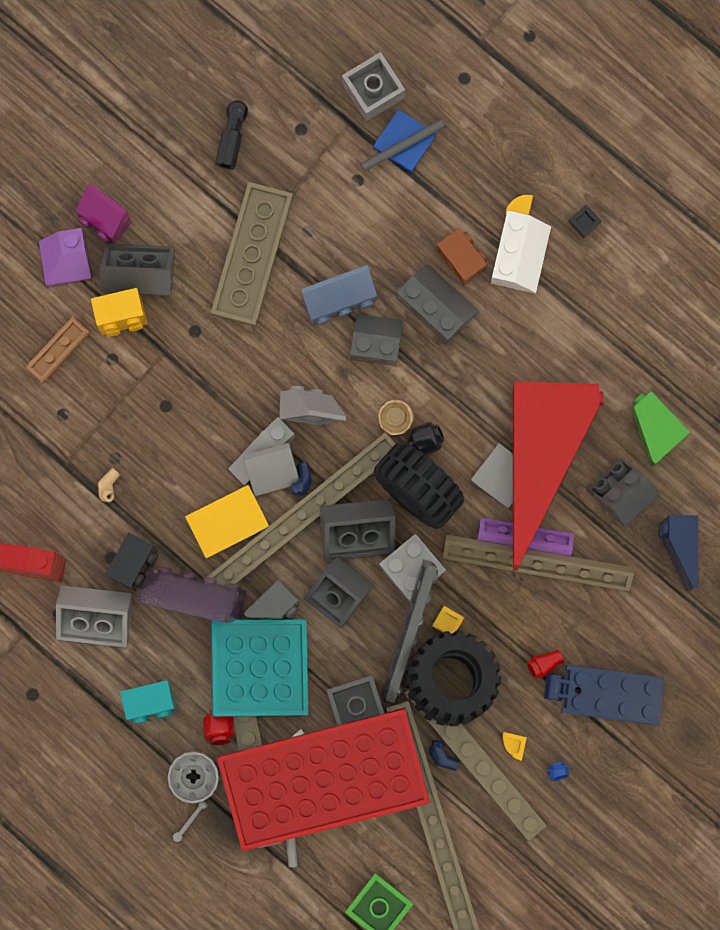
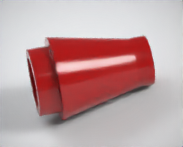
M555 650L531 657V660L527 662V667L534 679L539 677L542 679L559 664L564 663L561 652Z

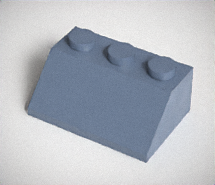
M368 265L301 289L302 300L311 324L317 323L318 326L330 322V318L337 315L340 318L348 316L356 308L367 309L372 307L374 302L377 301V294Z

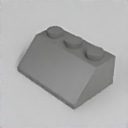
M61 585L56 602V640L127 648L132 613V593Z

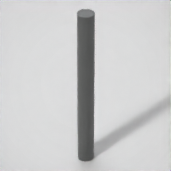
M440 119L362 162L360 165L365 172L445 128V125Z

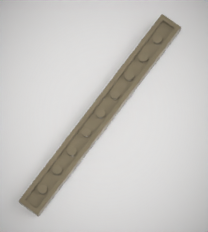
M385 432L202 581L217 600L320 517V506L335 505L371 476L374 472V467L394 446V441Z
M407 701L386 708L387 712L403 708L406 710L430 800L429 804L416 808L454 930H479L410 703Z

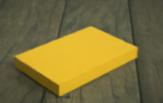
M249 485L185 516L206 559L269 527Z

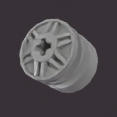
M196 750L184 752L177 756L170 765L168 772L169 788L174 796L183 802H202L209 798L217 788L219 779L217 766L213 759L204 752ZM192 769L196 770V774H200V778H196L194 783L186 776V774L191 773Z

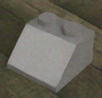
M291 386L290 390L280 392L279 420L316 426L346 421V415L334 397L323 394V390L310 389L309 391H304L302 386Z

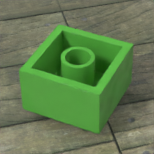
M375 872L347 907L345 913L366 930H394L412 907L413 902Z

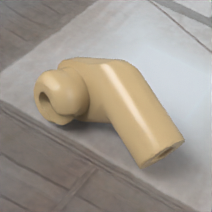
M111 468L98 482L99 498L103 502L109 503L114 499L113 483L121 476L114 468Z

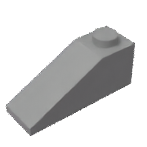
M277 417L228 470L246 486L250 482L243 455L286 443L290 444L295 439V434Z

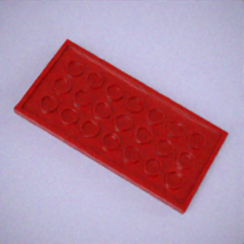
M405 708L217 757L242 851L430 803Z

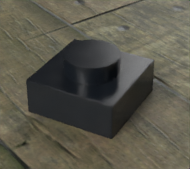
M585 205L568 222L585 238L602 221Z

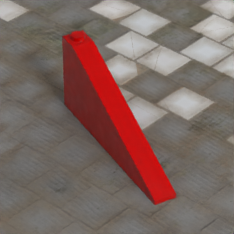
M514 382L513 571H518L597 414L599 405L603 406V391H599V384Z
M0 543V572L62 583L66 559L55 551Z

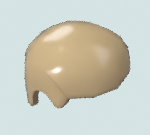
M395 399L387 401L380 408L378 420L380 427L386 433L395 436L404 434L411 428L414 415L408 404Z

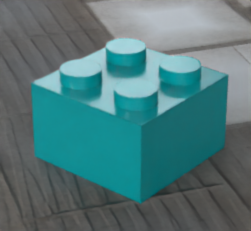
M168 680L120 692L126 720L133 721V724L136 725L149 722V717L155 715L159 719L173 716L172 711L178 710L172 682Z

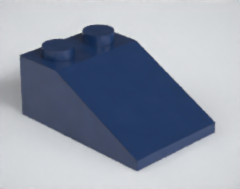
M668 515L659 524V538H663V545L685 590L692 591L698 588V515Z

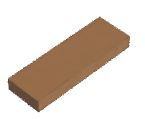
M72 316L25 368L44 384L85 340L90 332Z

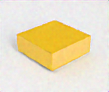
M443 606L432 627L440 632L449 631L452 634L457 631L464 617Z

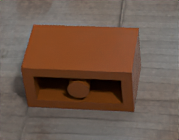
M458 228L440 241L436 246V250L464 286L486 270L487 258L481 250L476 251L472 243L474 242L466 231L463 233Z

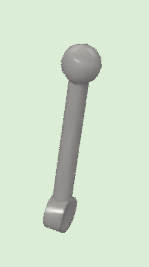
M206 800L198 803L197 809L181 830L174 833V841H181L183 833L200 811L207 808L208 803Z

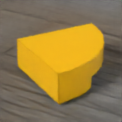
M522 195L515 198L508 205L505 214L507 215V211L529 215L533 195Z
M503 732L502 740L506 751L513 758L522 761L527 737Z

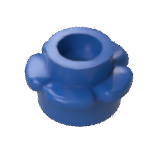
M556 762L549 765L550 769L546 772L550 776L551 781H559L569 777L568 769L570 767L569 765H564L563 762Z

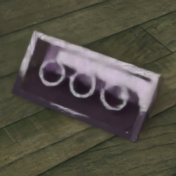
M159 566L158 569L149 571L137 597V602L228 624L241 618L246 590L239 589L240 585L217 584V580L213 578L203 577V580L194 578L195 575L192 573L181 572L176 574L172 573L171 568Z

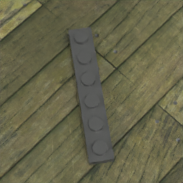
M425 559L422 561L381 691L385 701L394 703L396 696L401 694L403 686L401 680L410 664L408 660L410 652L414 651L417 638L415 636L417 630L423 625L424 615L422 614L425 606L429 605L431 599V585L435 584L438 577L437 566L432 561Z

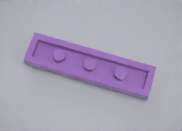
M481 518L477 540L513 546V523ZM539 528L529 549L571 556L574 534Z

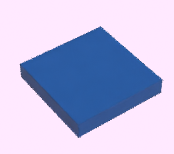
M398 109L374 144L373 149L380 153L426 128V126ZM437 133L430 135L389 159L412 173L437 136Z

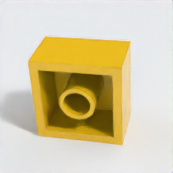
M137 288L91 298L96 324L102 335L106 334L107 337L120 334V331L126 329L137 331L143 329V325L148 324L142 298Z

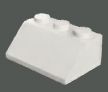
M507 211L491 284L536 294L551 226L530 215Z

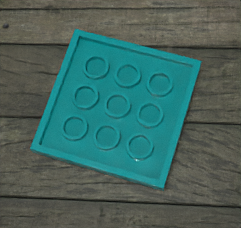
M211 620L212 717L308 715L306 620Z

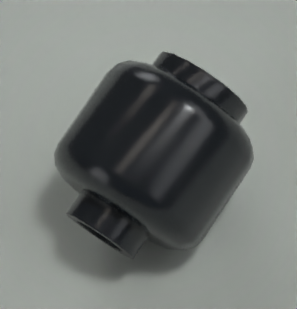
M426 422L411 430V438L408 439L409 445L424 453L425 456L440 450L442 442L445 441L439 425H434L432 422Z

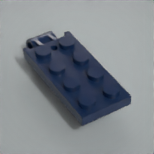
M566 665V677L546 675L544 699L563 701L561 713L659 726L665 678ZM576 687L580 690L578 694L574 691Z

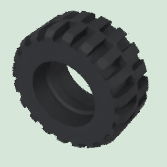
M405 442L394 444L374 467V477L382 485V488L411 515L433 529L442 528L464 503V494L459 486L454 483L453 479L441 467L437 466L433 460L425 456L424 453Z
M445 631L438 636L434 635L429 638L413 654L406 672L408 678L405 680V684L410 689L408 693L410 701L414 699L416 702L414 708L418 712L422 710L425 713L424 718L429 721L435 719L437 720L436 724L442 726L446 723L450 727L458 726L462 723L465 725L477 719L492 706L493 700L497 698L499 693L497 687L501 685V677L497 675L500 671L499 663H494L493 659L496 656L493 651L488 653L485 649L487 644L483 640L478 643L475 641V635L469 633L467 636H464L463 631H455L452 634L449 631ZM454 658L468 667L473 677V690L466 698L453 700L441 694L436 688L432 671L439 660Z

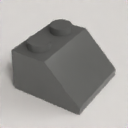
M357 314L350 360L397 366L403 320Z
M337 556L324 569L304 600L341 629L374 585Z
M277 580L244 615L249 620H284L286 617L290 620L299 611L297 606L300 603Z

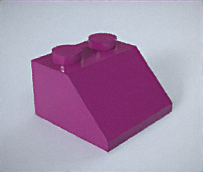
M91 184L87 186L76 209L79 217L78 221L88 229L93 227L97 230L96 235L106 243L110 240L115 244L132 223L124 208Z

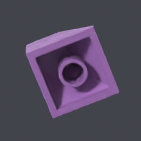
M82 228L59 231L39 241L46 287L92 279L86 237Z

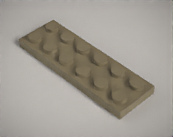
M248 182L211 309V315L256 327L293 193Z

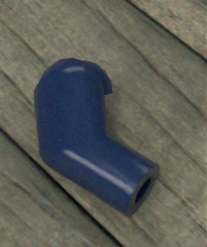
M308 462L297 465L300 478L298 483H292L291 491L294 495L306 494L312 484Z
M433 741L429 747V753L437 766L456 771L459 759L446 755L442 741Z

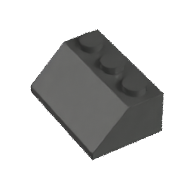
M105 244L100 265L101 292L112 294L137 288L140 295H171L175 247Z
M429 265L415 273L396 293V299L446 345L479 312Z
M390 499L320 506V531L324 561L334 560L337 556L340 559L393 553L395 547V513Z

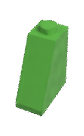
M651 391L647 395L642 393L633 401L635 406L631 411L649 464L653 467L690 432Z

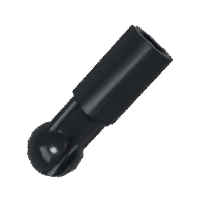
M240 100L232 101L226 108L228 122L226 129L222 132L215 163L218 167L228 170H234L242 140L241 126L248 116V107Z

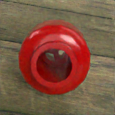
M210 710V714L203 718L205 739L210 741L212 745L228 744L235 735L234 718L212 717V710Z

